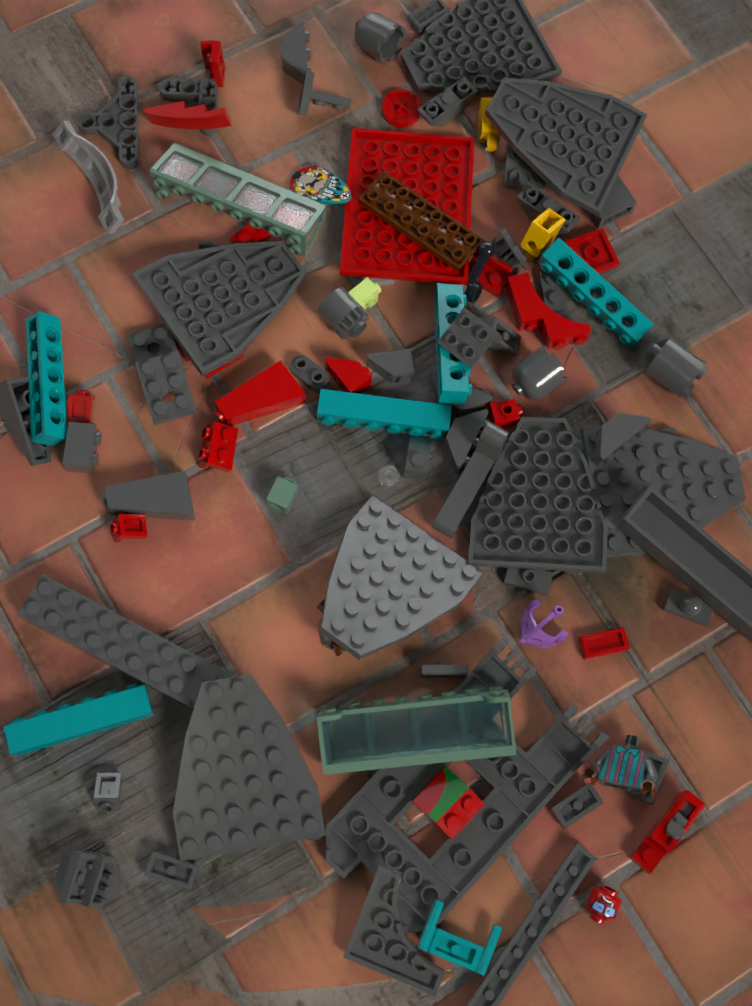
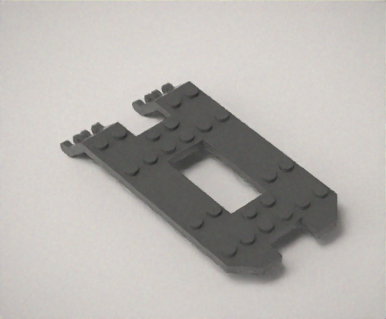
M502 638L454 691L458 695L465 694V690L479 689V692L489 691L490 687L502 686L503 690H508L511 700L537 672V669L530 666L520 678L514 671L525 662V658L521 656L509 668L507 664L518 652L515 649L507 655V658L502 661L497 654L508 645V642ZM485 700L464 702L469 741L507 737V734L492 721L504 707L503 702L486 703ZM459 703L440 705L420 726L422 746L452 744L463 741ZM572 704L527 752L515 743L516 755L464 760L493 790L484 798L483 802L485 805L452 840L448 838L430 859L394 824L414 804L411 800L444 766L448 767L452 762L379 769L326 825V862L343 879L360 861L374 875L380 863L402 872L398 890V909L405 932H423L435 899L444 903L436 924L437 926L574 772L609 736L601 732L592 744L589 743L585 737L596 728V724L591 722L580 734L578 730L589 718L583 715L577 721L578 723L572 727L567 720L578 711V708ZM414 733L399 749L415 747Z

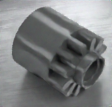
M343 287L331 292L317 309V314L333 328L334 332L342 340H347L349 336L355 338L360 335L367 326L365 321L369 319V313Z

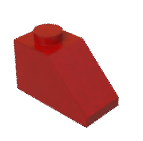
M330 357L324 359L325 370L343 392L360 394L371 386L372 374L359 361Z

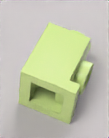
M367 277L348 293L365 309L375 305L381 288L376 282H372Z

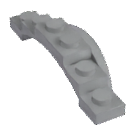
M63 120L52 135L60 150L65 151L88 177L100 202L101 213L98 218L106 233L114 234L125 221L118 209L121 202L117 197L118 186L114 169L106 156L95 145L77 135L71 123Z

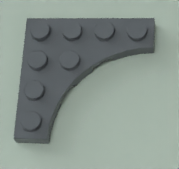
M380 863L343 957L436 996L444 977L445 969L425 958L408 938L398 909V890L403 873Z

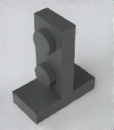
M304 72L297 114L307 115L310 100H313L312 104L324 106L325 103L332 104L333 109L344 111L345 107H350L351 98L312 90L315 73Z

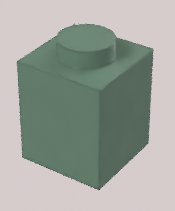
M277 476L266 499L267 506L288 515L299 492L296 482L289 477L281 478Z

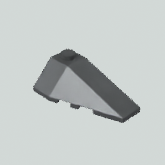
M28 377L4 380L0 383V415L31 466L50 463L51 446L31 442Z

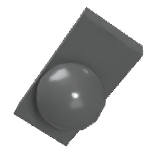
M671 588L663 610L706 627L713 608L696 594H686Z

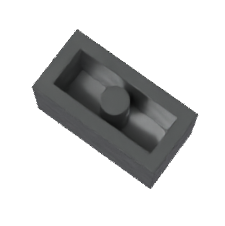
M68 423L62 463L66 471L93 473L94 466H98L99 454L96 451L97 445H101L102 433L99 432L96 424Z

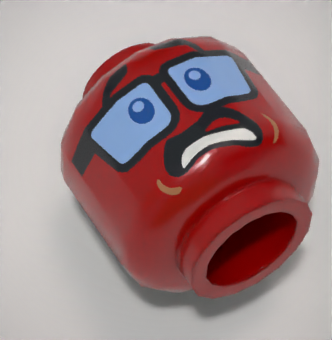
M602 884L600 887H594L585 906L586 910L591 914L590 919L599 924H604V921H614L622 903L618 897L619 893L613 888Z

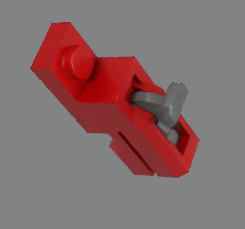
M688 790L679 792L669 805L668 810L660 820L656 821L630 859L645 872L651 874L664 855L672 852L705 807L704 802Z

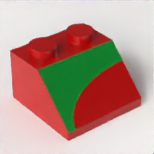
M446 766L411 800L434 826L451 840L485 805L473 790Z

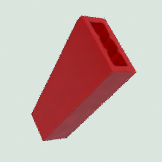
M280 360L215 401L216 410L214 413L220 422L224 421L228 426H233L301 405L306 402V394Z

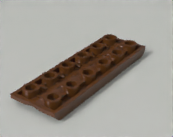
M385 171L358 198V201L364 208L454 270H460L478 250L479 245L485 242L482 237Z

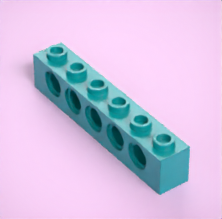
M560 238L540 257L538 263L541 269L548 274L550 273L556 279L558 285L570 291L572 297L576 301L582 302L587 307L588 312L598 317L608 330L616 333L623 344L629 345L632 348L654 325ZM558 263H564L567 269H562ZM574 277H579L582 283H577ZM590 291L596 292L598 298L592 297ZM606 305L611 306L614 312H609L606 309ZM622 320H626L629 323V327L624 326Z
M437 283L434 294L439 403L465 404L467 396H471L472 383L468 382L471 368L438 344V340L466 306L467 295L463 294V285Z
M38 311L25 319L31 442L54 447L66 441L67 437L62 328L60 317Z

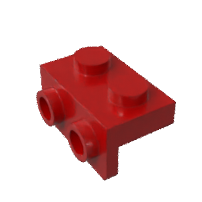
M216 421L205 426L201 433L203 442L198 452V467L205 468L209 466L226 472L231 471L238 428Z

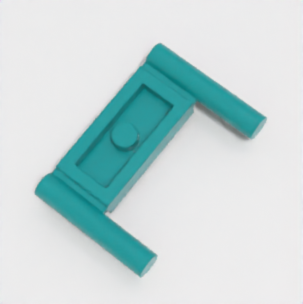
M435 899L417 948L485 976L502 927L493 924L484 948L435 927L444 905L443 902Z

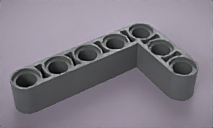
M491 422L487 423L479 438L474 454L432 525L433 529L449 538L453 537L502 451L509 434L508 431Z

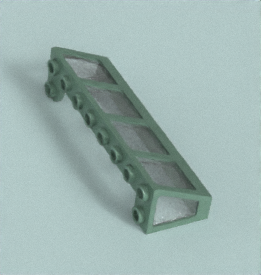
M174 143L149 171L154 193L159 198L171 199L174 194L181 197L185 196L196 204H204L218 213L223 212L230 215L237 221H245L256 229H264L275 237H283L286 239L288 249L294 255L306 257L326 218V205L177 143Z

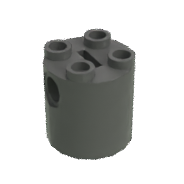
M672 338L655 343L645 357V374L675 393L679 398L682 396L686 398L695 387L692 382L695 378L700 380L708 367L705 366V361L697 358L691 351Z

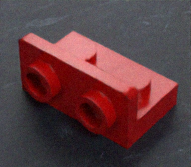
M201 40L200 47L205 68L210 69V78H214L217 86L223 87L226 65L221 41Z
M478 250L469 262L468 277L479 255ZM493 257L489 258L479 278V282L483 284V290L498 298L513 269L504 261H499Z

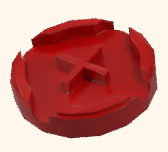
M393 90L383 99L381 114L388 124L397 128H406L419 120L420 114L417 112V109L421 107L419 97L411 94L409 90Z

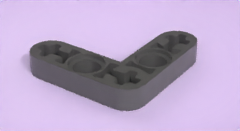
M164 79L159 83L160 96L165 100H199V105L212 104L214 106L212 110L218 109V86L213 79ZM187 86H191L194 88V90L191 93H186L183 91V89ZM167 87L171 88L169 92H166ZM209 87L211 88V97L207 96V88ZM218 128L200 129L201 133L207 136L215 134Z

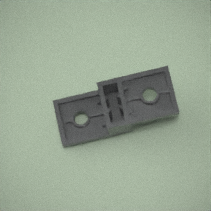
M163 324L128 334L127 337L154 426L196 414L197 409L173 335L166 325ZM156 345L160 347V351L156 354L148 352L151 346ZM172 393L176 397L172 402H165L163 400L164 396Z

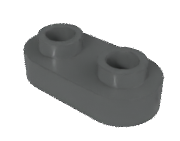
M299 355L292 359L290 369L293 376L312 391L320 392L321 389L327 388L329 377L326 371L304 355ZM299 363L305 364L304 367H298L297 365ZM320 376L322 379L316 381L314 377Z

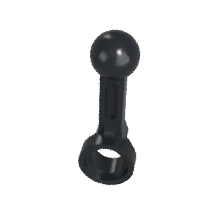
M488 241L479 245V255L468 277L469 285L466 288L465 294L467 295V301L473 304L479 299L483 290V284L479 282V278L488 259L495 253V246Z

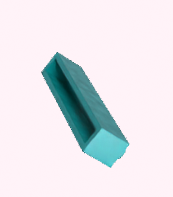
M321 389L317 421L325 425L336 423L343 424L347 428L359 426L365 427V429L370 431L383 429L394 434L406 432L412 436L430 435L434 439H442L449 432L452 405Z
M140 683L127 686L125 691H108L103 694L104 697L98 699L88 697L80 700L81 704L58 706L57 711L54 712L40 711L33 714L34 717L25 720L24 717L13 719L9 725L4 726L9 753L15 757L154 716L148 688L145 685L141 686Z

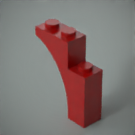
M528 272L507 278L505 288L519 331L526 330L529 332L540 327L547 350L552 348L559 350L569 344L580 345L588 340L591 334L589 324L566 319L551 310L536 293Z

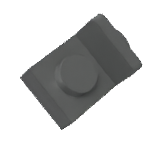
M97 773L93 797L96 810L103 812L121 810L122 773Z

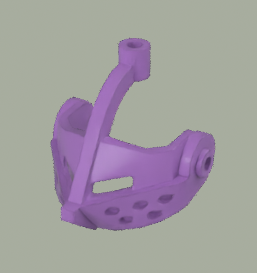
M540 599L532 601L521 618V640L519 643L521 645L527 643L538 648H549L559 642H563L569 634L567 631L563 630L554 637L541 630L551 619L559 617L563 613V607L557 605L552 610V613L537 625L533 618V611L542 603Z

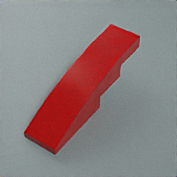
M181 101L144 109V113L151 124L169 128L194 130L231 126V118L226 108L208 111L205 104L187 108L185 102Z

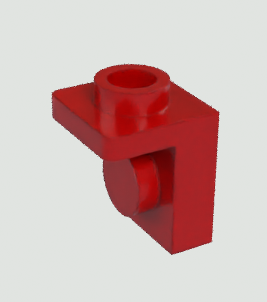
M76 390V393L70 394L67 421L91 423L92 402L95 400V395H89L87 390Z
M119 514L110 524V533L114 536V542H120L122 539H145L147 537L145 514Z

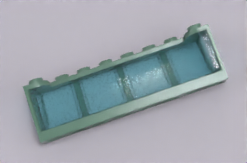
M502 686L490 687L489 691L479 692V689L465 690V694L456 695L455 691L441 693L442 696L432 697V694L418 695V699L409 700L408 696L394 698L392 702H385V699L371 700V704L362 705L361 701L347 703L348 706L338 707V704L324 705V709H321L317 715L323 775L516 755L512 710L508 690H503Z

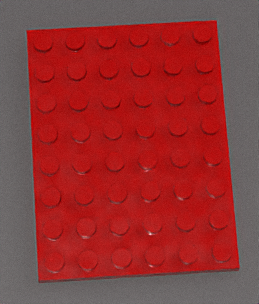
M352 128L347 181L351 199L345 204L340 262L341 276L467 285L469 260L460 270L452 269L364 208L358 201V198L385 171L470 229L475 138Z

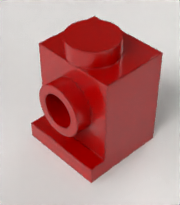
M515 399L497 403L490 402L487 410L489 411L490 422L500 428L516 426L520 421V417L523 416L522 407L520 404H516Z

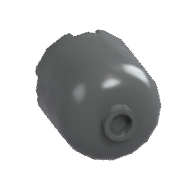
M377 12L367 13L357 21L355 26V41L357 45L382 64L386 60L391 62L398 55L402 48L399 45L401 39L406 37V30L403 26Z
M542 345L514 367L512 372L514 384L512 387L519 396L523 394L530 400H538L568 381V377H563L562 375L565 369L554 353L549 355L546 352L547 346Z

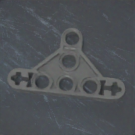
M125 76L119 81L118 94L98 112L81 114L78 117L77 123L83 134H99L119 151L121 165L124 168L134 169L139 164L138 86L133 77ZM127 85H131L130 94H127ZM127 101H132L134 103V105L131 108H125L123 106V104ZM126 119L134 120V123L130 126L123 124ZM86 120L93 122L90 127L82 126V123ZM105 120H112L114 123L111 126L103 125ZM126 137H133L135 139L131 144L123 142ZM127 151H131V155H132L131 161H127V159H128V152H127Z

